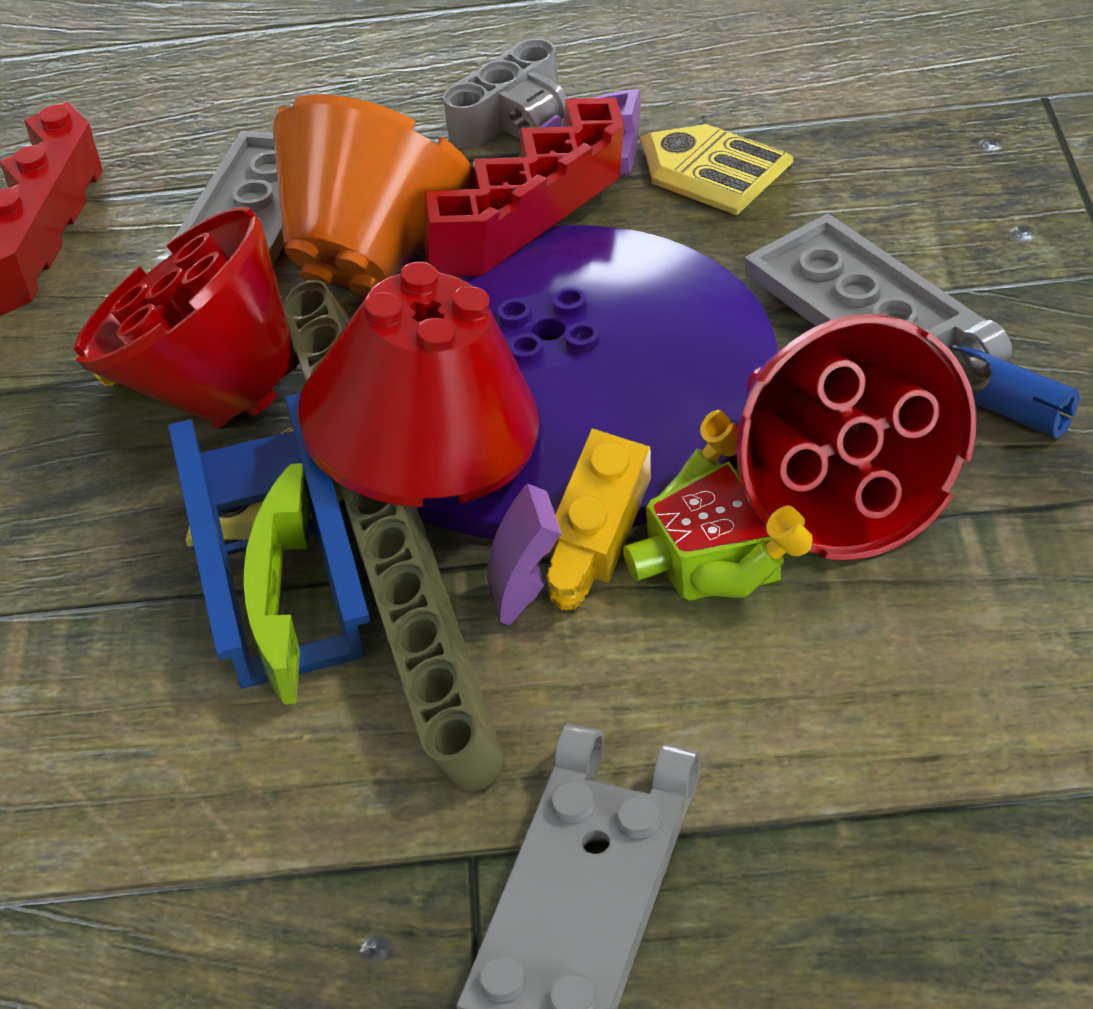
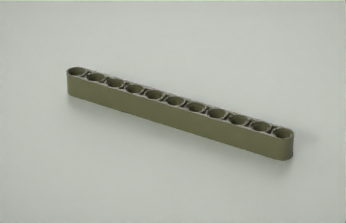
M309 280L299 284L286 296L283 304L289 330L306 381L350 321V318L326 284L319 280ZM339 484L422 748L434 764L458 789L465 792H476L485 789L497 779L502 771L504 764L503 751L418 508L377 501Z

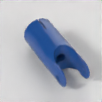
M969 347L956 348L964 354L989 363L992 369L991 378L986 387L978 393H973L975 406L1053 438L1061 437L1069 428L1072 419L1060 413L1062 412L1072 417L1075 416L1079 404L1080 393L1078 389L980 350Z

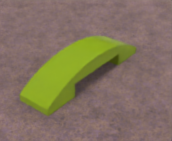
M302 463L290 464L279 476L265 497L251 529L244 563L243 584L249 623L265 674L283 705L296 704L300 648L291 615H278L283 550L308 549L311 498Z

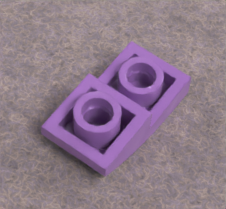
M530 484L524 486L505 514L493 540L487 564V581L499 621L507 625H511L525 607L535 600L539 591L545 585L538 562L551 551L557 539L562 535L547 491Z

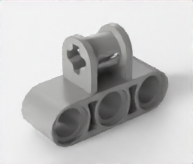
M544 39L524 40L449 87L444 92L443 102L450 143L462 149L477 148L488 143L504 131L520 139L521 128H539L555 115H560L561 120L564 119L565 99L567 97L558 85L554 45Z

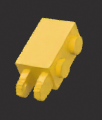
M593 428L591 429L555 515L562 535L557 539L549 552L551 567L548 568V574L546 575L550 588L549 596L551 603L553 602L561 611L572 609L576 611L578 606L582 607V602L586 601L585 595H588L594 579L609 584L651 480L649 446Z

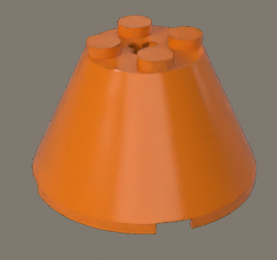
M311 94L296 97L292 107L286 109L285 106H280L273 122V139L285 253L301 267L299 276L304 281L319 280L324 282L327 287H329L330 283L348 287L354 293L366 297L377 284L396 275L404 265L424 248L425 191L473 189L472 165L444 137L439 139L438 144L432 142L413 130L416 120L392 109L368 101L339 95Z

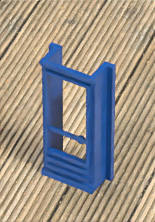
M301 393L285 397L293 431L203 453L200 450L192 419L168 424L218 661L232 658L241 689L267 683L269 680L265 674L260 657H250L228 555L246 551L249 539L225 545L218 512L263 502L276 480L290 464H303L311 498V515L314 522L309 525V535L317 534L342 635L299 645V674L365 658L358 625L370 623V618L333 480L316 465L303 445V433L298 419Z

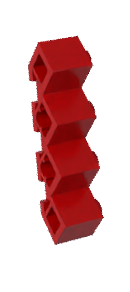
M617 98L565 99L563 127L521 128L519 158L474 159L473 189L425 191L424 250L426 263L433 265L438 273L456 278L460 276L484 275L618 180L620 177L624 123Z
M68 101L62 104L47 106L39 114L25 119L24 122L32 145L23 147L16 154L0 160L8 187L0 189V316L32 302L39 289L36 281L42 269H50L63 245L62 232L67 224L74 225L87 201L85 196L86 188L90 182H97L103 171L90 124Z

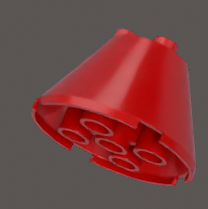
M235 207L205 219L166 244V247L172 253L169 257L159 263L149 273H146L139 266L110 293L86 322L74 344L73 350L79 355L75 360L82 368L206 420L214 428L225 425L233 417L245 410L250 416H255L274 401L276 393L272 388L282 377L292 372L300 361L293 346L261 219L249 207Z
M412 262L402 267L401 274L381 281L369 292L306 381L299 399L298 419L303 433V445L310 457L324 473L344 487L368 498L395 505L423 507V498H444L459 495V504L481 498L500 489L523 470L533 455L537 444L539 412L534 396L489 308L490 297L486 291L471 286L454 276L438 273L437 269L429 263Z
M881 314L849 315L830 320L801 334L774 354L762 367L753 371L748 379L747 391L749 394L742 412L737 438V464L744 493L752 509L766 526L770 516L777 509L783 506L794 507L805 518L804 527L812 535V546L808 552L820 554L825 559L855 560L868 558L895 549L917 536L935 521L954 497L949 491L959 475L964 460L971 461L976 438V408L967 375L958 359L941 340L909 321Z

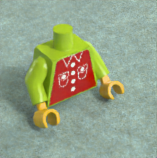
M712 411L704 418L700 432L708 444L703 451L696 449L673 481L659 496L651 499L647 504L648 538L623 547L624 560L634 581L637 582L666 572L680 597L689 601L710 596L745 598L759 586L781 580V566L784 563L783 555L785 553L791 556H801L806 554L812 546V535L804 527L805 518L794 507L783 506L777 509L770 516L766 526L749 504L740 477L730 462L721 465L718 462L721 455L730 457L737 454L739 427L735 423H731V419L723 411Z

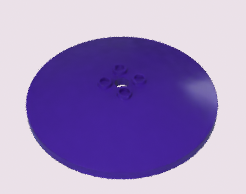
M592 225L552 226L486 274L457 277L471 286L483 289L490 297L489 308L537 404L539 412L537 444L533 455L523 470L500 489L481 498L460 504L458 500L459 495L444 498H423V507H417L420 517L425 522L450 531L480 538L494 539L505 514L526 484L547 491L556 515L593 428L650 447L651 480L631 528L647 523L646 506L650 500L659 496L673 481L696 449L703 451L708 444L700 432L704 418L712 411L721 410L731 419V423H735L739 427L749 394L747 383L750 375L778 352L772 325L760 302L748 287L729 270L690 247L644 232ZM546 336L559 337L555 340L550 341L541 340V338ZM737 454L730 457L721 455L718 460L720 465L730 462L734 469L738 467Z

